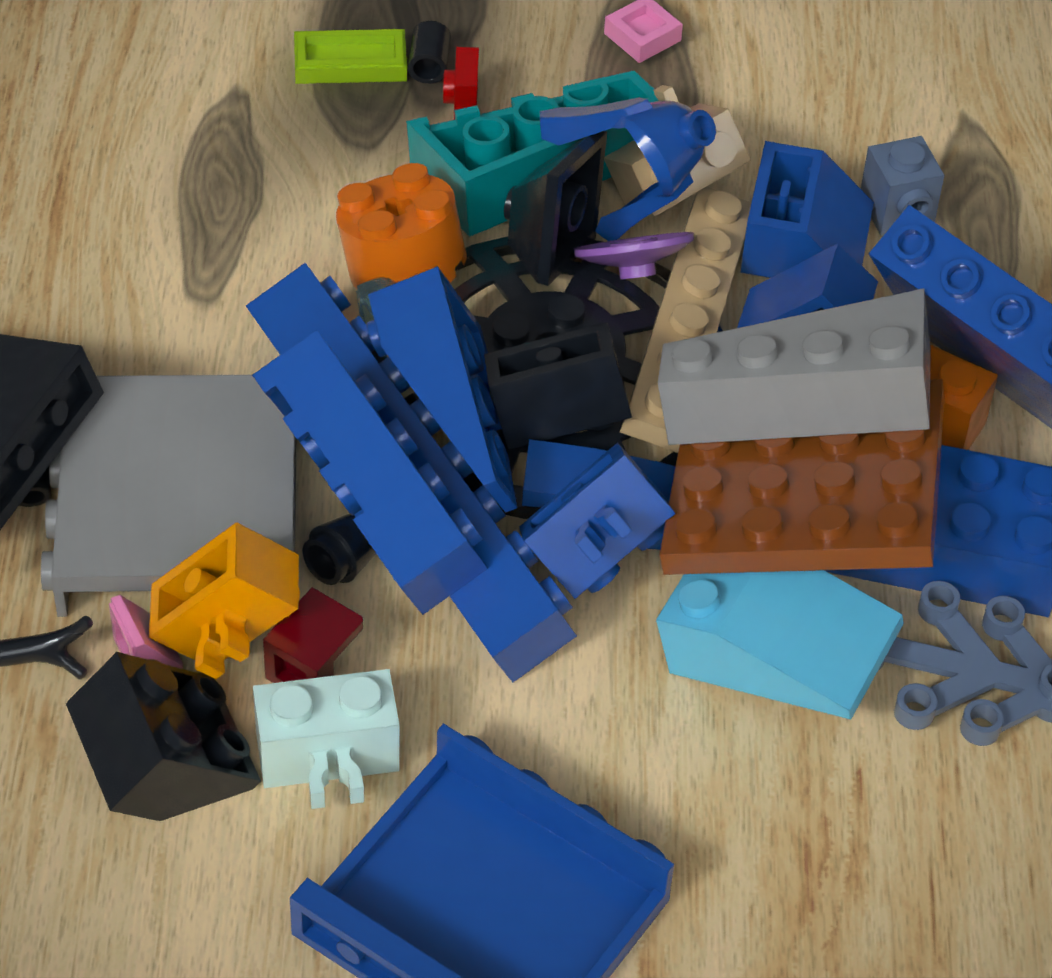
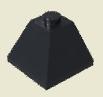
M606 131L584 137L537 167L520 184L513 186L507 195L504 205V217L506 220H509L507 244L538 284L549 286L577 258L574 255V248L590 245L596 239L595 231L600 205L607 139Z

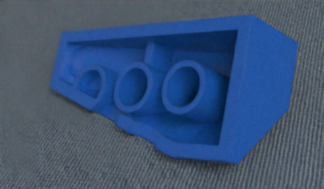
M438 266L368 294L374 320L367 322L366 326L376 353L379 357L388 355L504 512L516 509L517 503L509 457L501 438L496 432L502 428L490 395L484 354H487L488 351L480 324Z

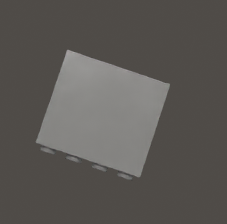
M252 375L96 376L104 391L103 395L49 465L51 488H58L57 500L46 501L47 539H54L53 551L42 552L41 584L43 591L54 592L57 617H67L69 592L151 591L152 583L236 522L295 552L297 439L282 419L284 415L264 393Z

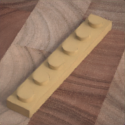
M709 187L696 192L683 231L693 232L694 240L676 253L629 401L632 418L623 420L620 433L678 453L680 444L668 445L658 388L663 344L717 333L744 242L751 202L737 198L731 193L717 191Z

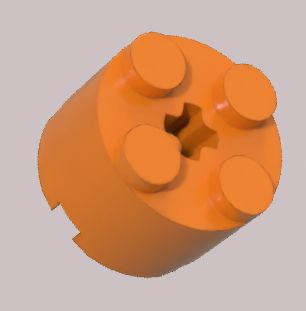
M419 163L404 164L396 168L392 175L379 177L366 183L349 184L338 192L337 225L351 283L360 293L368 296V294L375 292V290L383 289L437 266L449 283L457 277L455 267L460 261L464 265L467 256L455 195L448 183L438 177L429 175L426 166Z

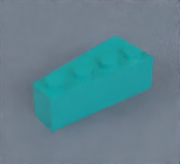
M629 71L563 86V96L548 98L534 96L533 93L512 97V107L480 114V110L476 105L454 110L455 120L430 125L427 116L408 120L406 124L410 163L423 164L427 167L429 175L438 177L451 186L455 195L461 229L470 237L509 221L504 217V205L510 189L520 184L537 167L580 140L562 145H556L541 138L540 111L559 107L598 106L639 97L648 99L649 102L659 100L653 91L655 89L635 71ZM626 128L605 130L607 132L605 157L634 140ZM605 161L602 181L612 177Z

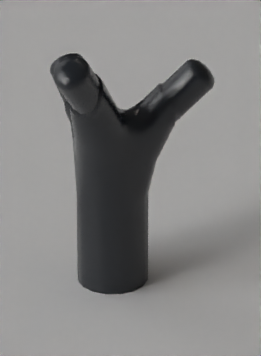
M83 616L70 626L56 631L0 640V667L32 662L49 663L63 667L77 679H82L86 675L87 669L68 653L67 647L92 627V619L89 616Z

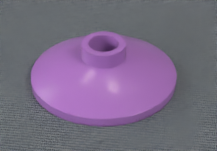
M677 232L595 243L574 248V255L588 262L619 267L620 279L652 276L656 274L655 262L686 247L694 240L693 232Z

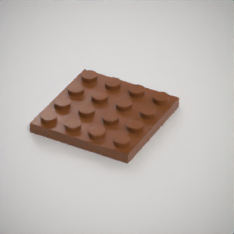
M943 379L930 380V429L680 444L669 505L676 514L665 522L660 550L663 575L933 567L945 404Z

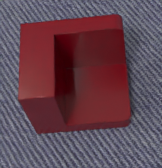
M311 587L299 600L298 609L289 617L281 620L264 637L265 679L272 683L334 676V661L363 630V617Z

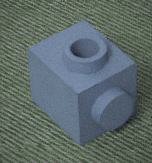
M922 136L868 146L861 190L874 202L871 219L881 236L888 231L908 205H911L935 222L945 175Z

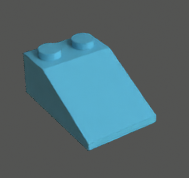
M825 570L684 574L656 619L670 674L850 720L904 624L901 613Z

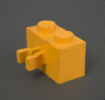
M238 522L234 523L151 584L149 638L195 660L196 670L214 679L219 678L225 674L224 660L231 657L239 662L248 658L250 642L284 618L289 617L298 609L300 598L299 554Z

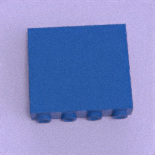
M908 205L869 252L871 259L893 295L924 288L930 341L948 353L998 374L995 388L1052 429V304L911 205Z
M443 723L437 730L436 756L323 885L320 886L307 877L291 895V931L293 936L358 978H609L669 902L674 863L667 860L664 854L652 843L641 839L634 840L608 824L606 819L594 808L585 804L577 805L555 792L538 774L527 769L519 770L496 756L479 738L472 735L463 736Z

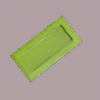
M405 29L294 31L295 84L407 82Z

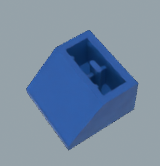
M765 141L747 221L740 273L771 278L837 243L858 263L863 265L874 202L824 151Z

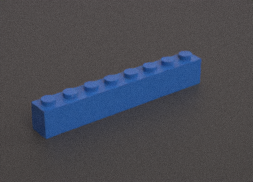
M306 263L302 264L248 303L246 307L280 355L317 329L355 381L366 374L388 404L378 412L381 418L387 424L397 417L419 448L409 456L417 469L429 462L451 493L441 501L449 514L461 508L483 538V541L473 548L488 569L450 595V598L492 658L512 683L577 637L563 617L565 613L573 608L550 576L540 583L535 579L529 568L538 563L539 560L525 544L517 530L506 537L503 535L496 523L506 517V515L484 485L474 492L471 491L463 479L473 473L472 469L451 441L442 448L439 447L432 436L440 431L441 427L420 399L411 405L404 399L402 393L411 386L391 359L387 357L378 363L371 352L375 349L369 338L367 326L362 318L357 316L348 322L342 312L350 307L351 304L332 277L328 276L319 282Z

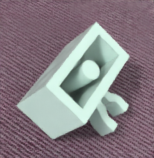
M390 669L253 686L256 736L264 788L309 783L311 809L325 808L324 787L329 784V780L339 779V782L345 784L349 788L350 803L356 804L364 802L362 776L399 771L400 725Z

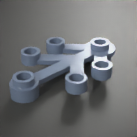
M933 581L926 584L922 589L918 604L919 615L927 623L935 625L955 651L896 637L879 670L883 667L884 662L950 678L930 688L919 683H912L902 687L898 692L894 708L896 720L908 729L921 730L928 727L933 722L935 716L996 688L1017 694L999 704L986 699H977L967 704L962 716L960 731L968 742L978 746L991 745L997 741L1001 732L1034 716L1052 723V659L1049 658L1023 626L1025 610L1022 604L1009 596L994 597L987 603L982 620V626L986 634L993 639L1004 642L1021 665L1017 666L1000 662L959 612L960 594L952 584L945 581ZM941 600L945 602L948 606L939 607L932 604L930 601ZM1005 615L1012 620V622L1000 621L995 616ZM910 702L919 703L925 707V710L915 711L906 704ZM972 719H985L992 726L981 727L975 724Z

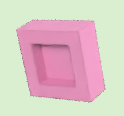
M636 0L605 17L604 34L638 63H641L682 40L683 24L654 0Z

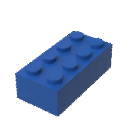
M942 445L933 567L825 571L922 591L923 587L930 582L945 581L952 584L959 591L961 600L987 605L994 597L1009 596L1022 604L1025 613L1049 617L1052 609V467Z

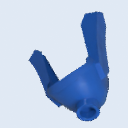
M639 97L598 106L559 107L540 111L541 138L545 141L562 145L611 128H626L651 166L658 182L651 185L621 209L600 218L595 232L607 241L618 240L639 221L676 200L694 182L690 172L703 156L704 147L710 145L716 136V126L709 113L704 110L693 111L689 106L675 101L649 102L648 99Z

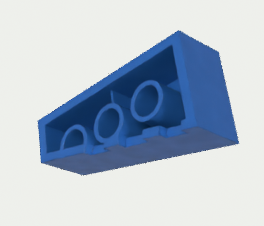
M317 329L252 375L264 393L284 415L282 418L320 468L319 472L348 512L356 517L353 519L355 524L399 587L422 615L488 569L473 548L483 541L474 525L461 508L449 514L441 501L451 493L429 462L418 469L409 456L419 448L397 417L386 424L378 412L388 405L366 374L356 381Z

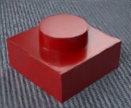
M456 47L455 70L444 69L443 104H454V110L477 105L479 47Z

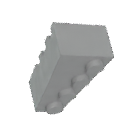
M925 289L663 344L658 388L668 445L930 429L931 348Z

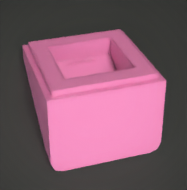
M122 595L112 597L109 608L113 638L119 651L147 660L154 659L163 664L183 669V662L177 651L149 638L150 613Z

